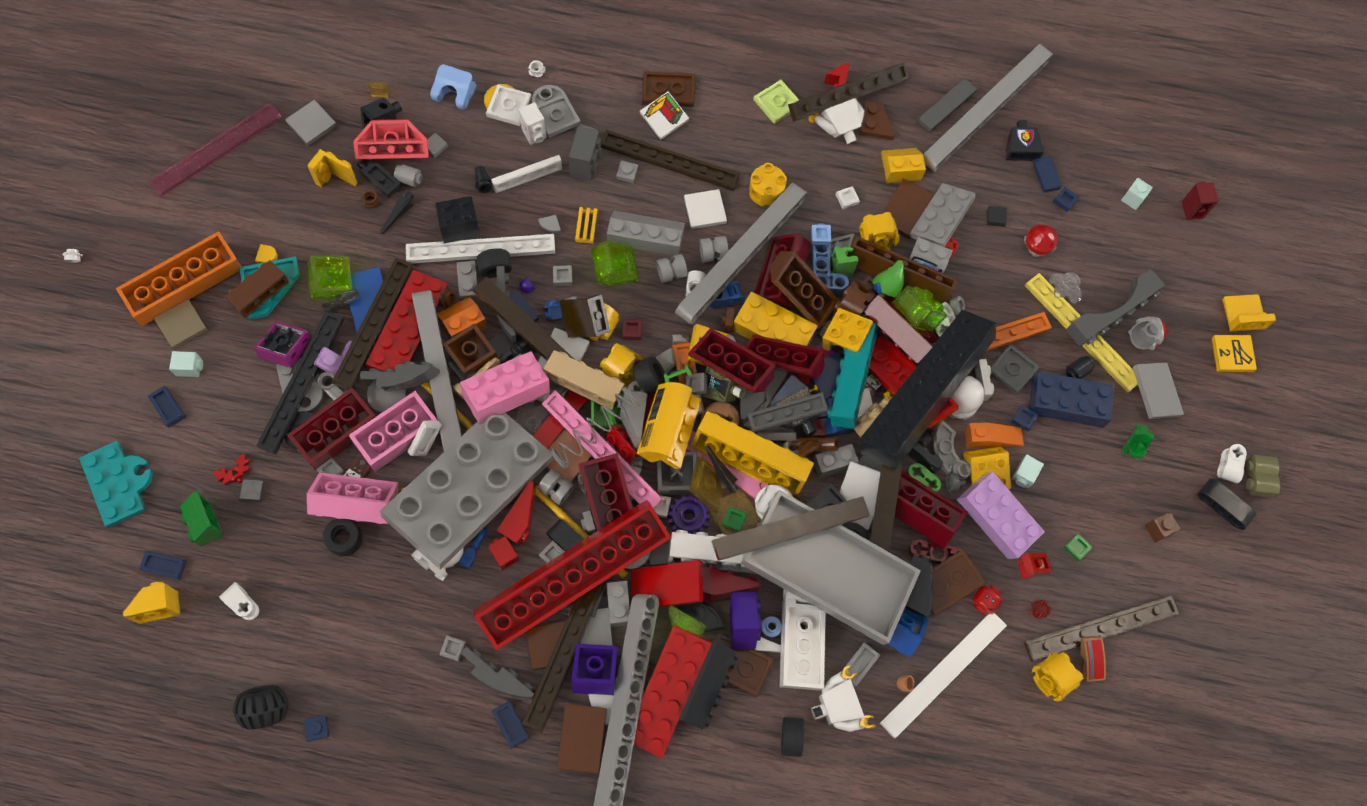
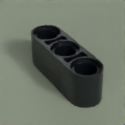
M1209 479L1198 492V497L1205 504L1239 530H1245L1256 516V512L1252 507L1215 479Z
M559 519L546 532L547 536L564 551L584 540L562 519Z

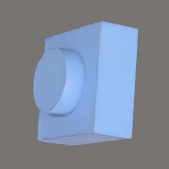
M812 225V245L831 244L830 225Z

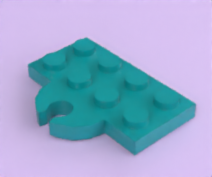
M118 441L79 457L105 527L110 528L147 511L140 493L150 485L153 471L148 469L144 474L137 475V470L140 467H148L150 465L145 459L133 455L125 457L121 444Z

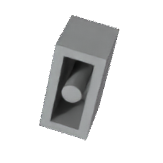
M850 444L840 447L838 451H826L817 454L812 462L814 463L818 478L822 479L847 471L850 461L855 463L859 461L853 445Z
M627 581L607 583L611 628L627 626L630 613Z

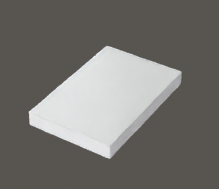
M850 461L839 493L847 501L864 497L870 516L852 522L858 523L868 530L874 516L880 471Z

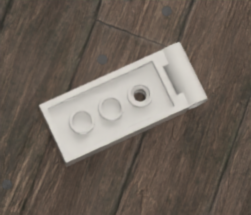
M785 589L783 590L780 687L820 691L824 689L826 612ZM801 623L805 625V629L801 628Z

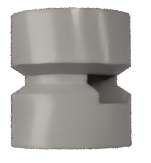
M726 236L715 237L714 240L710 238L699 240L700 255L703 263L713 262L715 258L720 261L729 251Z
M682 254L671 256L670 260L667 258L656 260L658 275L662 283L672 281L674 277L680 279L688 276L687 266Z
M551 469L538 485V490L546 496L551 495V500L559 506L567 500L575 488L573 483L568 479L563 480L562 475L554 469ZM560 484L561 486H560L559 489L555 492V489H556V488L558 487V485Z

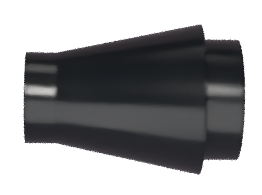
M477 166L474 169L475 188L480 193H487L491 191L493 186L491 178L484 166Z

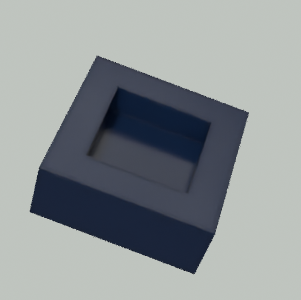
M1064 187L1053 202L1068 212L1079 196Z
M1021 405L1011 422L1029 431L1038 413Z
M326 715L304 720L307 742L329 737Z

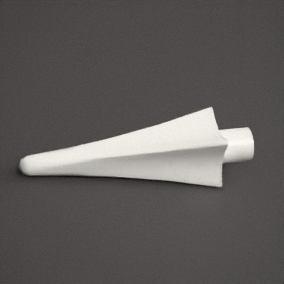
M761 637V640L757 641L756 649L754 650L781 653V645Z

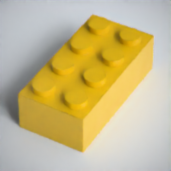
M750 292L733 322L732 331L748 339L752 335H758L809 346L818 325Z

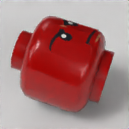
M990 585V587L981 586L972 598L973 607L985 616L987 614H994L1003 602L1002 597L999 595L1001 591L993 585Z

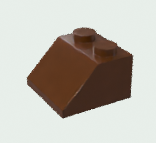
M475 323L443 343L444 348L464 374L478 372L488 361L495 357L498 358L496 351Z

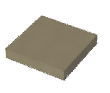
M189 299L154 318L173 350L208 331Z

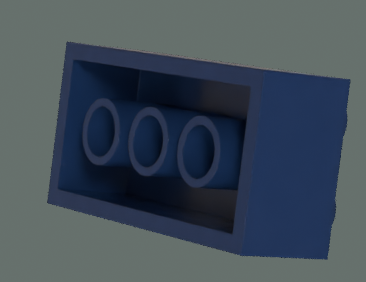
M1038 371L1031 383L1029 409L1038 413V416L1104 428L1112 418L1114 385Z

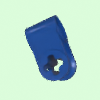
M730 282L718 295L720 299H715L709 306L716 309L742 303L745 298L739 288L740 282Z

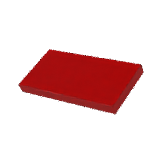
M693 560L631 570V602L637 594L655 595L659 601L658 608L703 602L702 561Z

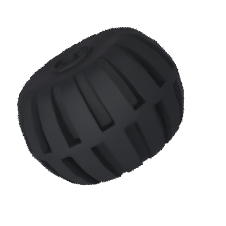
M279 686L255 687L243 691L237 696L233 713L237 723L244 729L266 728L281 722L285 718L288 711V699L285 692Z

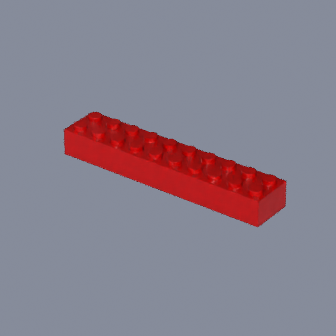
M645 500L474 609V618L494 648L498 650L671 539V536L648 500Z

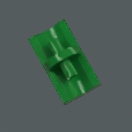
M1136 425L1133 433L1128 437L1127 442L1122 448V454H1131L1132 458L1138 459L1146 455V449L1154 439V434L1148 432V426Z

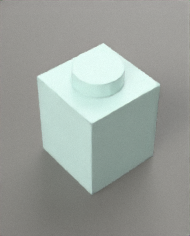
M1137 178L1121 201L1137 210L1153 187Z
M172 351L169 370L175 376L199 377L200 371L203 369V360L196 352Z
M1026 454L1020 461L1011 479L1017 485L1029 488L1034 484L1044 464Z

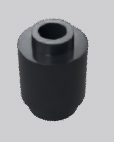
M1088 356L1080 357L1066 367V376L1083 379L1093 371L1095 364Z

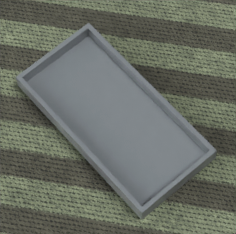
M506 413L491 415L485 422L474 424L380 510L381 517L438 569H442L526 487L530 480L533 481L553 461V456L546 447Z
M778 490L774 494L759 526L810 512L814 509ZM842 525L747 552L740 562L741 565L882 645L890 642L921 571Z

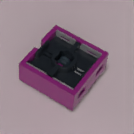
M275 321L267 331L268 335L262 337L254 349L260 359L291 368L307 348L311 337L307 330Z

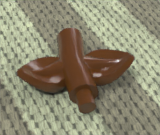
M838 437L799 438L797 441L791 442V447L798 448L800 457H805L813 451H838L839 439Z

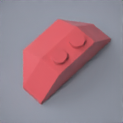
M408 119L371 120L353 141L355 159L429 158L427 138Z

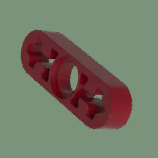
M917 539L910 544L908 550L912 557L913 555L919 557L921 554L931 559L930 562L940 564L946 560L947 555L953 556L962 549L948 545L946 548H943L934 542ZM917 545H920V549L927 550V548L930 547L928 551V556H926L927 551H921L918 554L917 550L914 548ZM933 549H940L943 552V557L935 558L933 556Z

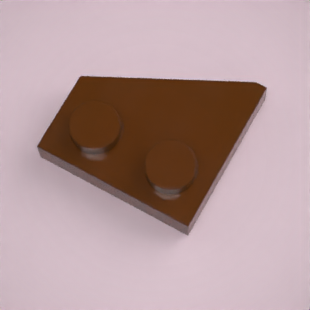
M865 101L860 135L887 140L894 139V132L883 104Z

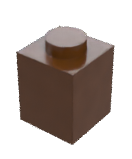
M1171 512L1145 525L1155 543L1181 530Z

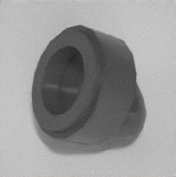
M956 473L947 474L945 478L946 488L950 493L958 492L960 486L966 484V481L959 479Z

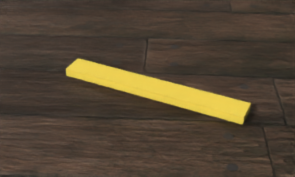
M1040 273L1025 284V287L1066 329L1072 322L1081 317ZM1099 334L1096 336L1097 339L1091 344L1085 343L1082 345L1127 393L1138 385L1134 370Z

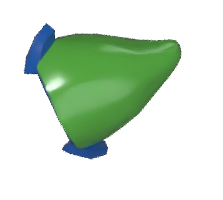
M897 260L892 267L875 276L872 282L874 284L873 288L878 294H885L894 298L899 296L904 283V264L901 260Z

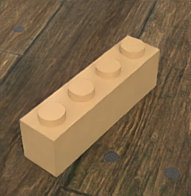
M554 350L543 369L549 380L611 410L617 402L615 394L620 395L624 383L618 378L609 377L601 370L588 367L583 361L574 360L561 351L557 352Z

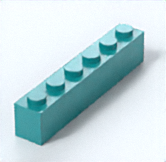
M873 323L857 353L844 348L845 357L840 361L841 373L836 377L837 390H833V406L829 407L828 418H831L832 426L851 429L856 427L877 337L876 323Z

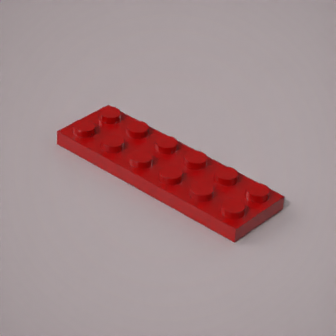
M412 271L366 362L367 368L386 372V369L395 370L396 364L412 361L421 343L412 293L431 290L437 310L440 304L439 295L444 289L448 288V283L418 271Z
M882 335L875 341L868 372L894 396L917 366ZM950 398L927 429L956 412L959 405Z
M677 625L673 626L641 701L634 739L635 746L663 758L712 645V641Z

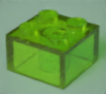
M906 286L893 301V304L917 329L933 332L948 316L944 312V306L937 301L935 302L932 298L933 294L929 290H923L917 286Z

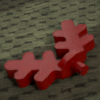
M241 454L240 458L235 460V463L239 465L233 468L237 472L236 475H234L232 470H228L227 474L225 468H221V471L215 470L213 474L216 476V480L218 482L222 481L224 485L236 481L241 483L244 473L250 471V468L246 466L250 464L249 459H246L245 454Z

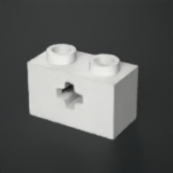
M535 102L518 109L521 129L530 145L540 143L546 139L544 117Z

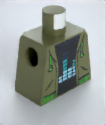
M707 366L705 372L707 375V393L700 394L702 397L729 402L734 401L736 397L741 399L745 396L746 389Z

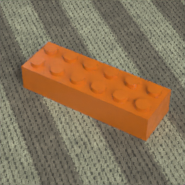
M218 231L122 284L116 290L133 318L142 327L154 320L156 316L187 299L190 300L240 271L239 267L242 266Z

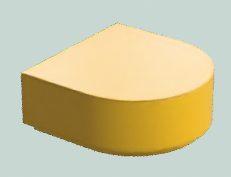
M260 244L255 261L257 264L268 262L269 260L274 261L277 260L278 254L272 246Z

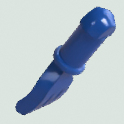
M485 528L477 534L473 543H471V547L464 552L458 564L467 569L471 567L476 558V550L480 548L485 536L487 537L488 532Z

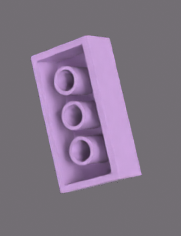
M994 472L983 474L957 499L1007 559L1019 558L1045 532Z

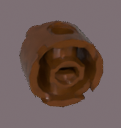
M854 281L851 286L847 287L843 293L844 297L841 301H838L833 309L837 312L838 308L862 316L865 313L864 310L875 299L876 294L861 283Z

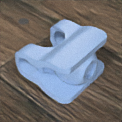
M444 64L440 65L431 89L432 100L440 102L445 94L455 92L457 93L455 99L457 108L465 110L476 89L471 73Z

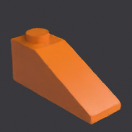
M970 423L964 430L966 449L1024 446L1022 428L994 423Z

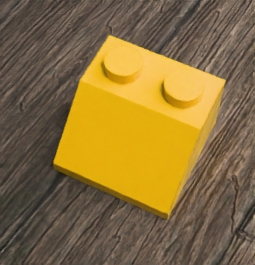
M917 148L881 151L887 183L902 182L903 179L907 181L922 180L926 167L923 154Z
M153 582L150 586L143 587L123 612V617L137 624L179 616L178 591L163 582Z

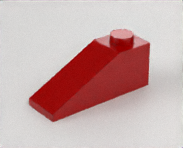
M531 480L497 529L499 533L518 545H521L522 542L525 543L530 536L529 531L531 529L536 484Z

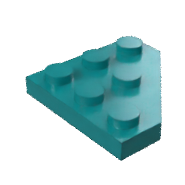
M296 256L272 261L285 274L289 283L247 317L249 321L268 317L300 277ZM263 263L239 267L241 283L247 276L257 271Z

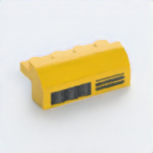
M676 382L658 385L638 447V455L650 462L662 460L674 469L681 468L701 402L699 397L691 393V387Z

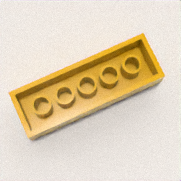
M708 411L699 425L691 448L709 456L705 449V446L708 445L723 464L760 482L765 481L767 485L777 484L786 487L795 496H798L814 465L806 457H800L789 449L782 448L771 440L764 439L754 432L745 430L736 423L729 422L718 414Z

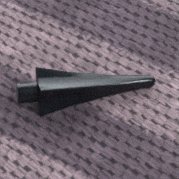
M408 192L405 197L400 194L393 211L380 231L381 234H384L400 216L413 206L410 202L414 197L412 193Z
M706 445L705 449L714 466L722 490L728 488L730 493H734L738 490L734 484L738 479L726 468L712 449Z

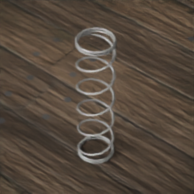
M626 387L622 388V390L626 394V396L631 400L632 403L624 399L619 394H615L616 400L623 412L624 418L617 416L606 407L601 406V410L609 424V430L604 429L590 418H587V422L594 434L595 442L588 440L580 433H578L576 430H573V434L580 446L581 454L575 453L567 446H565L563 443L558 442L566 458L565 461L564 458L554 448L550 449V453L553 456V458L564 469H566V467L569 466V461L562 446L575 455H583V449L576 434H578L580 437H582L583 439L592 444L597 443L596 434L589 420L602 430L607 432L611 431L610 422L603 408L615 417H617L618 419L625 420V412L622 408V405L618 397H620L625 402H627L635 408H639V406H641L638 400Z

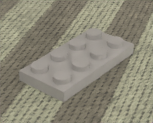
M942 183L910 232V238L917 240L920 237L945 247L975 200L976 193Z

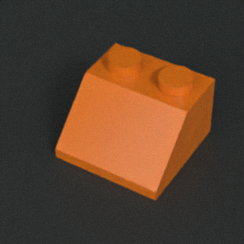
M470 297L437 313V317L450 339L474 323L480 331L488 328L485 317Z

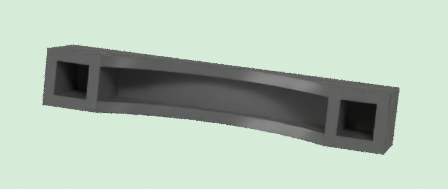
M1149 269L1130 285L1127 300L1122 307L1107 313H1085L1072 322L1066 331L1079 347L1085 343L1089 345L1097 339L1096 336L1098 334L1102 336L1107 333L1112 324L1115 327L1124 320L1122 317L1125 315L1127 318L1137 311L1135 308L1139 307L1141 309L1149 303L1148 299L1152 298L1154 300L1161 295L1162 292L1160 290L1165 284L1152 269Z

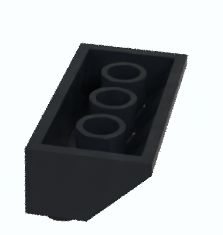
M713 640L679 720L703 730L704 726L709 727L713 717L710 715L712 707L717 708L721 696L718 695L721 687H726L730 678L726 674L729 668L734 669L737 662L736 651Z

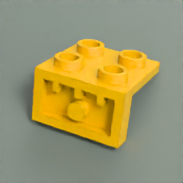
M320 149L307 165L315 184L320 187L330 180L331 174L353 186L358 184L351 164L346 160L341 161L337 159L331 152L326 153Z
M1258 294L1225 296L1222 299L1230 332L1267 329L1276 321L1275 314L1263 312Z
M838 308L823 336V349L830 351L833 345H838L857 353L871 329L873 321Z
M999 446L963 452L964 460L971 467L972 484L983 474L994 472L1008 489H1011L1008 451Z

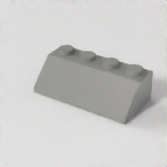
M614 210L607 230V244L673 256L680 253L685 223Z

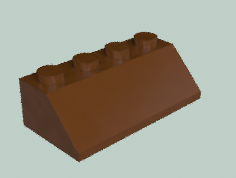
M780 251L770 266L772 282L810 322L818 325L817 329H820L839 299L794 251Z

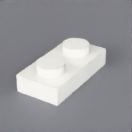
M980 359L974 366L976 379L980 381L984 388L983 401H988L994 393V385L990 382L991 368L987 365L986 359Z

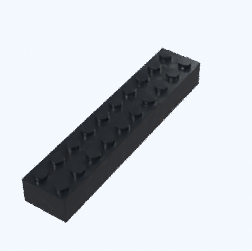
M961 310L859 439L861 454L896 470L996 339V322Z

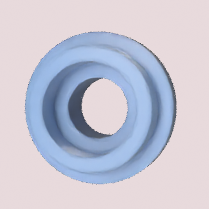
M776 617L764 619L762 622V632L766 636L776 637L780 634L782 624ZM773 623L775 629L770 630L768 624Z

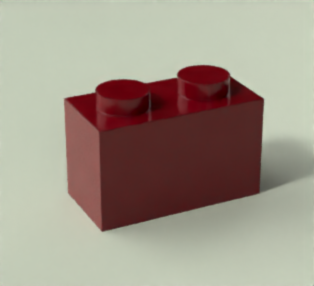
M1213 182L1196 183L1181 201L1186 220L1204 219L1219 202Z

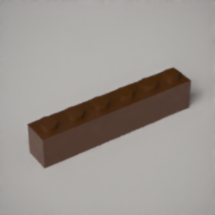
M855 236L851 245L853 251L847 254L848 257H858L856 268L875 276L892 267L897 260H901L904 264V283L902 289H907L937 304L949 302L958 282L957 279L858 236Z

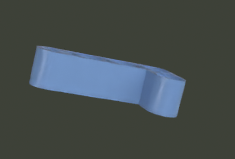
M812 245L811 270L836 297L842 296L847 289L849 281L844 274L830 273V245ZM836 284H841L843 287H838Z

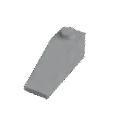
M629 390L641 406L635 408L619 397L625 412V420L621 421L634 449L638 450L642 436L647 393ZM624 393L623 398L632 403L631 400ZM620 409V417L624 418L623 412Z

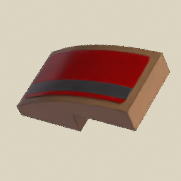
M1081 637L1080 657L1084 659L1083 679L1086 682L1106 680V659L1102 637Z

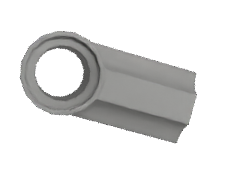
M324 372L319 376L318 383L334 401L348 390L334 384L325 386V383L328 380H333L335 375L331 372Z

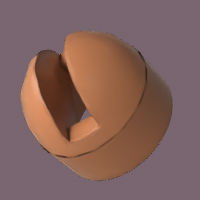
M902 675L897 679L896 684L900 691L911 692L914 689V679L911 675Z

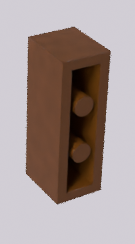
M269 260L260 265L257 271L247 276L237 287L232 288L225 297L244 318H247L285 287L289 281L285 274Z

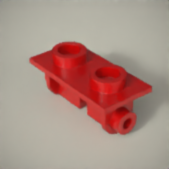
M611 425V431L607 433L606 439L620 453L621 457L631 465L635 456L637 458L640 457L637 454L638 450L634 449L631 441L627 442L630 438L622 426L616 425L614 427Z

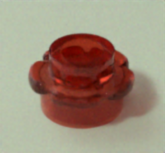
M1035 600L1031 604V614L1037 619L1046 618L1051 612L1050 607L1044 600Z

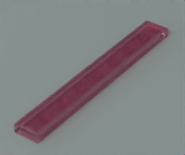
M268 103L149 180L148 183L160 197L282 118L281 114L271 103Z

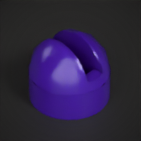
M527 277L520 282L519 287L522 292L530 293L535 290V287Z

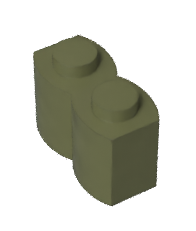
M1260 455L1250 457L1245 464V469L1248 471L1249 476L1246 481V488L1249 489V494L1252 496L1274 498L1280 493L1278 458Z

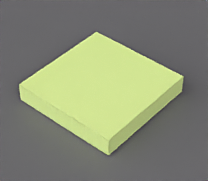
M782 80L774 83L753 98L774 124L790 115L788 104L799 100Z

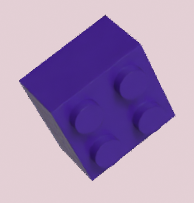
M731 592L729 610L731 649H756L757 641L761 640L762 618H759L761 602L757 600L756 592Z
M576 643L572 674L573 693L614 695L618 646Z

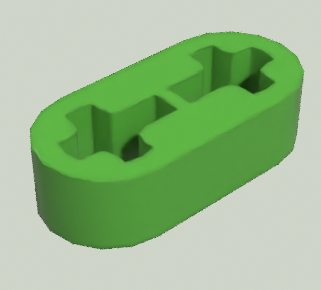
M915 463L909 467L908 475L927 487L929 483L934 482V488L931 489L935 492L940 490V480L923 465ZM918 469L920 471L919 475L915 477L913 473Z

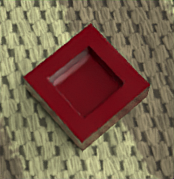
M623 319L622 339L641 340L642 320Z

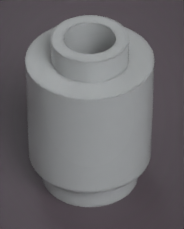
M403 164L397 165L394 171V178L400 183L416 187L422 182L423 175L419 169Z

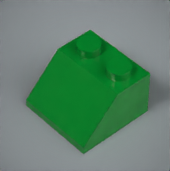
M194 491L180 506L182 510L180 517L183 523L188 525L190 531L187 534L190 541L203 546L222 537L223 533L210 501L198 491Z

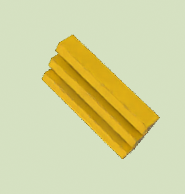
M579 207L575 242L594 244L598 209L590 210V208L583 209V207ZM583 214H586L583 238H580ZM593 215L590 239H587L589 217Z

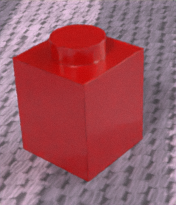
M506 536L494 539L490 543L491 545L488 546L502 571L519 561L518 555Z

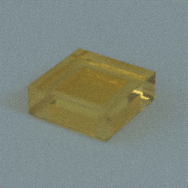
M369 81L368 88L371 97L389 98L390 92L386 82Z

